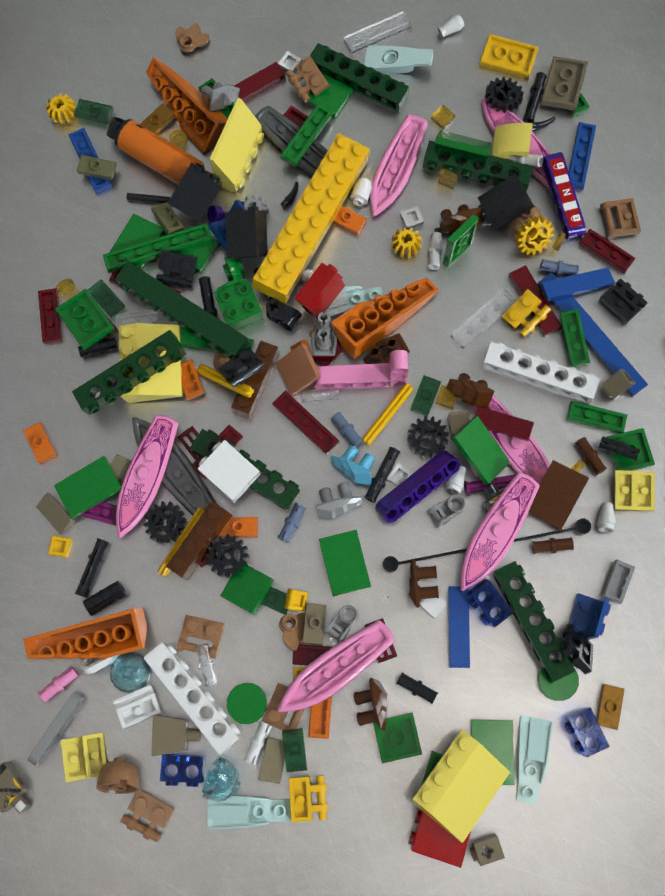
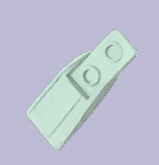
M369 45L364 65L372 67L378 72L408 73L414 70V66H431L434 52L433 49Z
M345 286L326 312L330 315L331 319L339 317L360 302H368L376 296H383L382 288L363 289L361 286Z
M524 715L520 716L517 746L518 785L516 800L519 802L537 804L539 785L544 780L548 765L553 727L551 720Z
M208 795L207 828L209 830L250 828L267 825L270 822H288L291 819L289 799H270L246 795Z

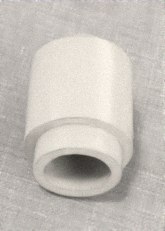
M359 178L355 182L350 196L354 205L362 206L367 204L372 189L370 180Z

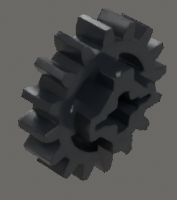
M502 77V80L496 78L495 82L490 81V84L487 85L485 91L486 103L491 104V109L496 107L497 112L500 109L504 113H506V110L513 112V109H518L519 104L521 105L524 94L521 91L522 86H517V81L511 82L512 78L505 80V77Z
M424 416L423 421L419 418L416 420L417 425L411 424L413 430H408L407 434L411 436L407 438V442H412L410 449L416 448L415 454L421 452L423 458L425 454L432 458L433 453L437 455L440 452L439 449L445 450L446 447L443 444H448L449 440L446 437L449 436V432H444L447 426H441V420L435 422L434 416H432L431 420ZM419 430L420 436L416 439L415 433ZM425 434H426L427 436H430V435H431V436H432V437H431V440H430L429 438H424V437H425ZM440 435L441 440L440 443L437 444L436 438Z
M161 501V506L155 503L154 510L148 509L150 515L144 516L148 520V522L143 524V526L148 528L145 531L146 534H151L150 539L153 541L157 538L159 544L163 540L166 544H169V539L176 542L175 536H180V531L185 528L182 524L187 522V519L182 517L185 513L179 511L180 507L178 505L174 506L172 502L166 505L164 501ZM164 511H172L174 513L166 514ZM164 531L167 535H160L157 532Z
M226 534L225 539L218 536L219 541L212 540L214 546L207 548L211 551L210 554H206V557L211 559L207 562V565L213 566L211 571L214 573L218 571L217 575L220 577L223 573H225L226 578L230 577V573L236 577V571L243 572L242 565H248L245 561V558L250 557L249 554L245 553L248 547L243 546L244 541L242 539L238 541V537L235 535L232 539L229 534ZM225 544H231L230 546H227V547H223V546H222V545H225ZM218 551V558L215 559L216 552ZM240 551V559L237 561V554ZM228 553L231 558L227 559L224 555ZM225 566H233L232 568L224 569Z

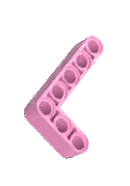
M405 350L390 352L389 363L319 366L317 368L321 377L314 381V387L316 389L402 386L407 383L409 372L408 353Z

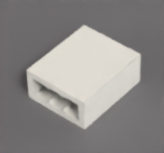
M224 440L222 443L218 442L213 447V453L209 457L205 456L198 465L200 467L198 470L235 503L261 474L255 466Z

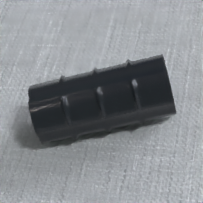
M116 581L83 600V604L88 613L93 616L108 606L110 607L115 602H119L120 599L127 596V593L120 581Z

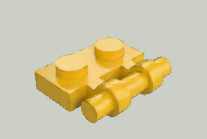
M527 289L502 315V318L515 330L522 325L524 328L519 333L525 337L529 332L532 333L535 330V326L547 317L551 309L547 305L541 310L537 308L542 301ZM532 313L535 314V317L530 322L526 321Z
M324 775L316 776L315 785H310V776L289 778L291 822L312 821V812H318L319 820H326L329 809L328 803H326L325 791H327V784H325ZM311 792H317L318 804L311 803Z

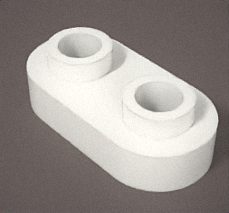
M119 655L106 659H82L80 661V668L85 674H92L116 662Z

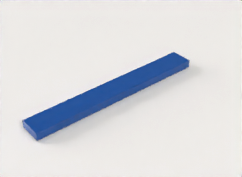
M550 273L540 280L537 285L541 289L540 284L542 282L558 278L553 273ZM573 296L551 300L559 312L579 309L586 344L613 375L618 370L625 369L636 382L627 390L631 397L647 387V382Z

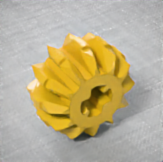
M61 93L59 96L53 94V99H48V104H46L47 115L55 123L63 124L64 121L69 123L70 118L75 119L74 114L77 113L76 104L67 94L64 96Z
M403 227L402 231L397 229L396 235L392 236L393 242L391 247L394 248L395 254L400 253L401 258L404 255L410 258L411 254L416 256L417 250L421 249L420 243L422 238L419 236L418 231L412 232V227L409 230Z

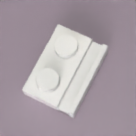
M151 684L113 701L122 729L162 713Z

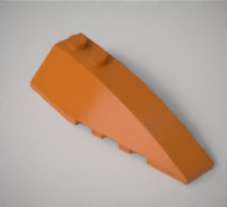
M153 57L146 74L156 90L162 94L164 103L168 104L175 114V118L180 123V129L203 153H206L217 144L228 118L220 110L209 111L211 101L202 97L201 92Z
M427 277L406 285L405 288L400 290L394 289L387 295H379L371 301L358 303L333 320L331 326L342 348L355 359L408 320L439 289Z
M138 607L24 638L23 641L27 659H106L145 648L147 624L143 607Z

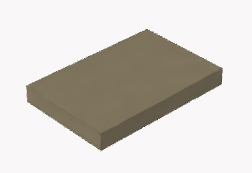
M553 56L541 105L576 111L588 61Z

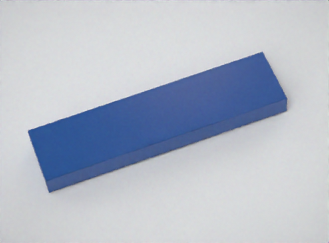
M578 123L568 170L574 189H584L596 125Z
M85 128L68 134L79 159L81 155L98 158ZM88 176L96 194L112 187L107 179Z
M607 267L545 281L540 284L546 301L611 287L615 284V281Z
M449 586V668H470L469 589L461 591V586Z

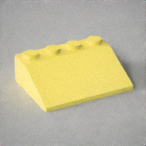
M237 98L210 157L213 173L221 178L220 181L223 182L221 189L237 194L239 188H242L244 176L250 171L251 160L256 157L257 147L264 138L261 124L240 98Z
M145 323L120 325V361L168 330H171L180 342V327L171 324ZM163 351L160 357L165 355L166 351ZM181 360L170 364L163 372L154 374L147 382L138 384L131 392L120 397L128 403L182 397ZM147 361L144 364V367H146L150 361ZM133 371L128 374V377L133 374Z
M462 729L410 802L463 843L510 774V771L484 746Z

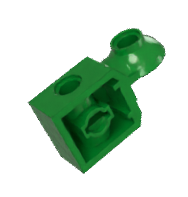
M224 257L226 264L222 266L230 282L218 287L214 295L225 323L238 330L264 320L250 281L243 278V275H246L241 260Z

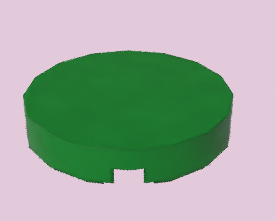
M552 660V662L558 663L559 660ZM540 668L537 675L540 691L547 698L554 701H564L571 698L579 686V676L576 669L574 668L575 672L550 684L542 668Z
M242 683L230 691L226 707L234 721L240 724H252L263 717L267 709V698L259 686L253 683Z

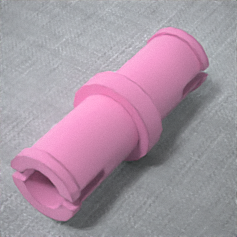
M70 666L60 676L54 677L50 684L38 692L40 698L46 703L56 693L65 690V686L79 676L77 671Z

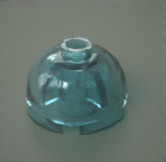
M128 652L114 660L109 673L114 687L121 692L132 693L146 687L152 671L151 667L144 660V656L139 653Z
M217 757L213 762V765L216 766L212 772L209 770L204 781L202 793L205 794L202 797L210 801L220 802L230 798L232 793H237L240 781H238L239 774L236 766L223 757Z

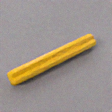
M200 364L199 368H197V372L200 375L243 396L251 397L254 393V389L244 383L242 385L238 384L233 388L219 371L204 364Z
M408 383L403 385L365 433L362 439L366 445H371L413 391L411 385Z
M197 508L158 568L157 572L162 576L169 574L171 570L166 567L205 509Z

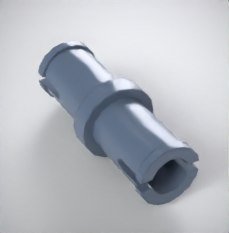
M541 260L540 271L570 276L576 275L579 272V265L566 264L560 260L558 262Z
M341 412L332 416L331 421L339 428L340 434L345 436L354 447L357 448L363 443V439L354 430V426L347 422Z
M294 504L291 513L284 520L285 524L277 537L278 539L289 543L295 528L299 527L298 522L306 510L303 505Z

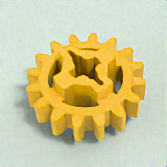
M535 215L533 220L527 218V223L522 222L521 225L523 227L517 228L519 234L515 235L517 239L515 244L518 246V249L526 255L530 253L535 255L536 251L542 253V248L547 249L548 246L546 244L552 243L550 237L555 235L552 232L554 230V227L551 225L552 223L543 216L539 218Z

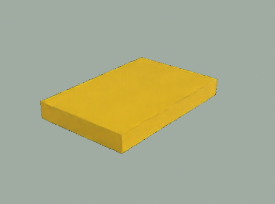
M489 34L479 66L529 79L539 47Z

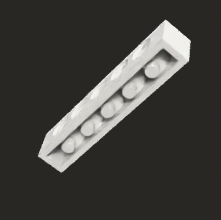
M490 342L481 367L586 404H590L594 399L600 378L595 377L592 373L579 372L574 367H565L559 365L556 361L541 359L536 354L529 355L523 353L518 348L511 349L505 347L500 342ZM500 357H507L509 362H503ZM518 363H524L527 368H521ZM536 369H542L545 374H539ZM555 375H560L563 380H557ZM573 381H578L581 387L575 386Z
M162 642L147 654L144 660L219 755L223 754L241 738L239 735L240 729L234 722L229 723L226 719L228 715L221 706L217 708L213 703L215 700L213 695L208 690L205 692L201 688V680L195 674L193 676L188 671L190 667L184 659H178L175 655L177 650L171 643L167 645ZM171 659L173 667L167 671L164 663L166 660ZM179 675H184L186 683L180 687L177 684V678ZM193 690L197 691L199 695L198 700L194 703L189 699V694ZM206 706L211 709V716L207 719L202 716V709ZM218 722L224 725V732L221 735L217 734L214 730Z

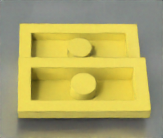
M511 123L497 126L495 128L492 156L502 159H509L510 155L528 156L533 123Z
M615 470V510L655 511V472Z
M103 732L61 740L65 783L97 777L101 768L107 764Z

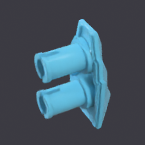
M350 445L342 457L330 456L331 463L355 483L372 484L370 470L368 469L375 462V458L371 454L365 453L364 457L357 464L353 460L359 454V450Z

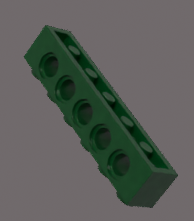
M318 43L310 54L322 74L347 85L354 92L395 112H400L409 97V86L404 82H399L387 74H382L372 67H367L358 60L346 57L343 53H338L326 45L323 46Z
M429 140L422 168L430 172L436 171L446 176H456L463 180H471L482 185L487 184L491 186L500 184L516 173L527 192L534 166L490 155L483 156L439 145Z
M168 330L79 386L72 393L82 411L88 415L95 414L103 406L115 402L119 396L131 392L138 384L147 382L154 374L163 372L170 364L180 361L186 355V352L175 334ZM166 351L165 355L160 357V354ZM147 361H150L149 364L146 367H144V364ZM133 371V374L128 377V374ZM117 381L116 385L111 388L112 384ZM100 392V395L95 398L96 394Z
M202 428L190 449L201 458L209 457L212 454L209 451L210 446L216 445L218 442L222 443L223 441L217 438L218 434L210 429L206 431ZM226 440L232 447H234V444ZM241 449L239 453L255 466L261 475L268 477L265 483H259L256 479L249 488L289 512L300 495L299 485L291 480L289 482L282 479V474L276 470L271 472L266 469V464L260 460L255 462L249 458L250 454ZM276 485L284 487V491L280 494L275 493L273 489Z
M516 561L495 570L492 576L549 683L551 684L575 672L572 658L563 654L561 648L562 639L555 635L553 631L555 629L554 624L543 613L545 608L540 600H536L534 596L535 590L530 582L527 583L524 578L525 571L520 564L517 565ZM510 581H517L520 584V588L513 589L510 586ZM526 598L529 601V607L521 606L520 599ZM530 616H535L539 619L538 626L530 623ZM541 634L548 636V644L540 642L539 636ZM550 653H556L559 656L558 663H553L550 660Z

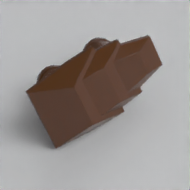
M462 204L458 207V212L455 215L452 214L450 209H444L440 213L443 219L439 223L440 233L453 234L473 214L478 217L476 228L482 227L481 207L469 209L466 204Z
M398 333L376 343V346H372L363 360L365 364L389 363L390 352L405 350L409 353L410 350L401 334Z
M461 373L458 380L449 379L446 387L455 397L461 399V402L485 409L488 408L495 392L488 388L486 381L479 380L475 382L470 380V376L466 373Z
M412 559L410 565L411 577L409 580L410 591L408 595L416 608H419V601L421 599L439 598L438 586L420 587L417 582L419 579L437 578L436 566L418 567L416 560Z
M370 678V689L354 692V701L356 705L372 702L374 709L357 713V721L360 726L376 722L379 729L386 730L387 692L380 681Z

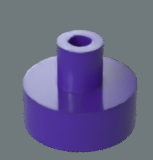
M210 206L207 212L209 222L212 223L225 219V211L220 206Z

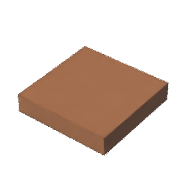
M301 343L276 362L290 395L298 394L321 377L312 355L304 343Z

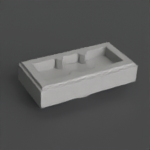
M616 559L602 597L610 598L609 600L622 604L635 567Z

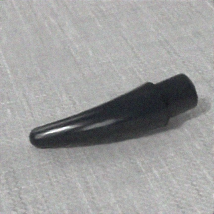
M552 117L545 121L534 122L532 130H541L550 125L556 118Z
M295 182L291 192L281 202L283 208L288 207L294 201L298 191V182Z

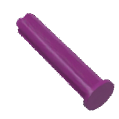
M516 474L496 477L488 485H484L481 480L473 482L464 481L465 494L469 496L471 493L483 492L484 488L493 483L497 489L506 488Z

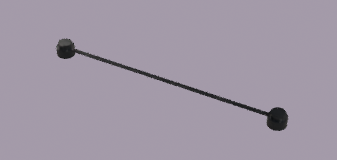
M581 518L575 522L573 528L517 538L513 542L573 530L579 535H585L591 530V523L589 520ZM467 548L415 558L414 560L420 561L430 558L466 552ZM388 556L383 561V569L388 573H393L397 570L398 565L410 563L412 559L398 562L395 557Z

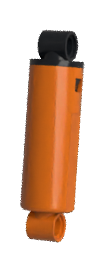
M111 118L106 135L115 140V146L178 185L191 162L194 164L199 163L205 168L202 161L133 119Z

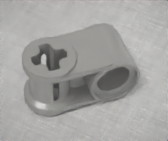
M452 495L428 509L427 513L432 515L437 523L436 527L439 528L463 511L465 500L460 495ZM457 500L460 502L461 507L454 509L450 503Z
M351 605L343 606L324 630L325 634L329 633L337 639L338 644L343 641L358 618L355 607ZM346 609L354 611L353 619H344L343 613ZM333 628L337 629L341 634L337 633Z

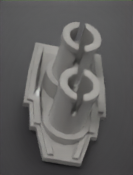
M217 82L213 86L214 89L205 85L201 90L204 92L201 93V96L211 100L209 111L226 109L227 106L237 100L240 88L230 84L221 85Z
M323 312L319 313L317 324L314 325V330L311 332L313 356H335L337 336L331 326V317L327 312H325V316H323Z
M348 482L340 483L337 486L341 498L333 499L329 487L320 489L319 495L321 496L322 503L315 506L318 519H333L362 504L361 496H352Z

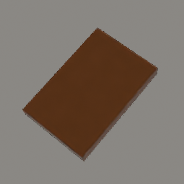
M552 460L540 483L529 509V514L562 530L589 477Z

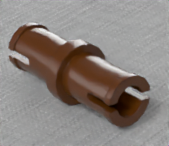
M586 437L575 442V445H577L584 456V461L590 464L596 475L607 470V467L598 457L599 453L597 450L594 451Z
M549 538V540L532 541V550L534 554L551 552L553 554L556 551L574 550L573 538Z

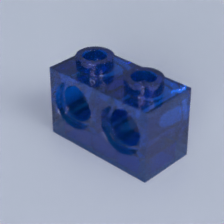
M482 580L466 593L469 597L468 603L474 610L478 609L481 614L479 618L486 626L489 625L495 628L513 614V611L490 580ZM484 591L486 597L483 601H480L478 598L479 593ZM496 607L497 615L495 617H491L490 611L492 608Z
M591 707L582 708L564 717L566 720L564 723L565 728L569 734L573 735L576 741L573 744L579 755L582 754L584 757H589L610 747ZM578 717H582L584 720V726L581 729L576 726V719ZM588 737H592L594 740V745L591 748H587L585 744Z
M162 755L160 781L166 782V786H178V782H186L188 787H199V783L205 781L206 756ZM171 764H174L178 769L175 776L170 775L168 772ZM191 765H195L198 768V775L196 777H192L189 774V767Z

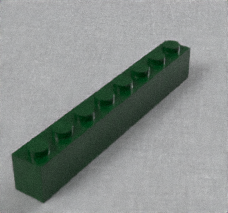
M127 261L115 278L120 284L118 286L126 293L132 292L134 294L133 297L140 302L146 301L149 303L147 306L156 312L160 310L163 312L162 315L169 321L174 319L183 330H191L193 332L192 335L197 339H205L208 341V346L214 350H217V348L222 350V354L230 360L246 350L251 343L246 336L129 261Z

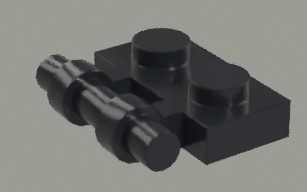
M161 250L158 268L165 270L164 275L157 274L156 279L165 285H178L179 288L183 289L185 287L192 288L193 281L187 280V275L195 276L198 257ZM171 272L181 273V277H171Z
M620 278L616 282L620 289L612 285L599 300L627 324L641 310L636 305L639 304L644 308L648 302L643 299L644 296L641 293L638 294L631 288L632 285L630 283L624 282ZM624 293L629 295L633 300L631 301L628 297L624 295Z
M247 348L219 367L218 370L234 388L238 384L242 385L245 383V380L253 374H258L259 370L265 367V364L262 360H259L250 348Z
M567 624L563 630L564 640L561 645L563 654L565 656L572 654L574 666L586 675L592 672L594 645L581 631L577 633L572 624Z

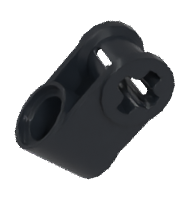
M271 299L266 304L267 318L284 329L293 331L302 314L297 309L277 299Z

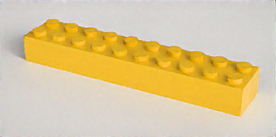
M339 133L337 134L253 277L254 289L284 304L287 303L366 165L370 148Z

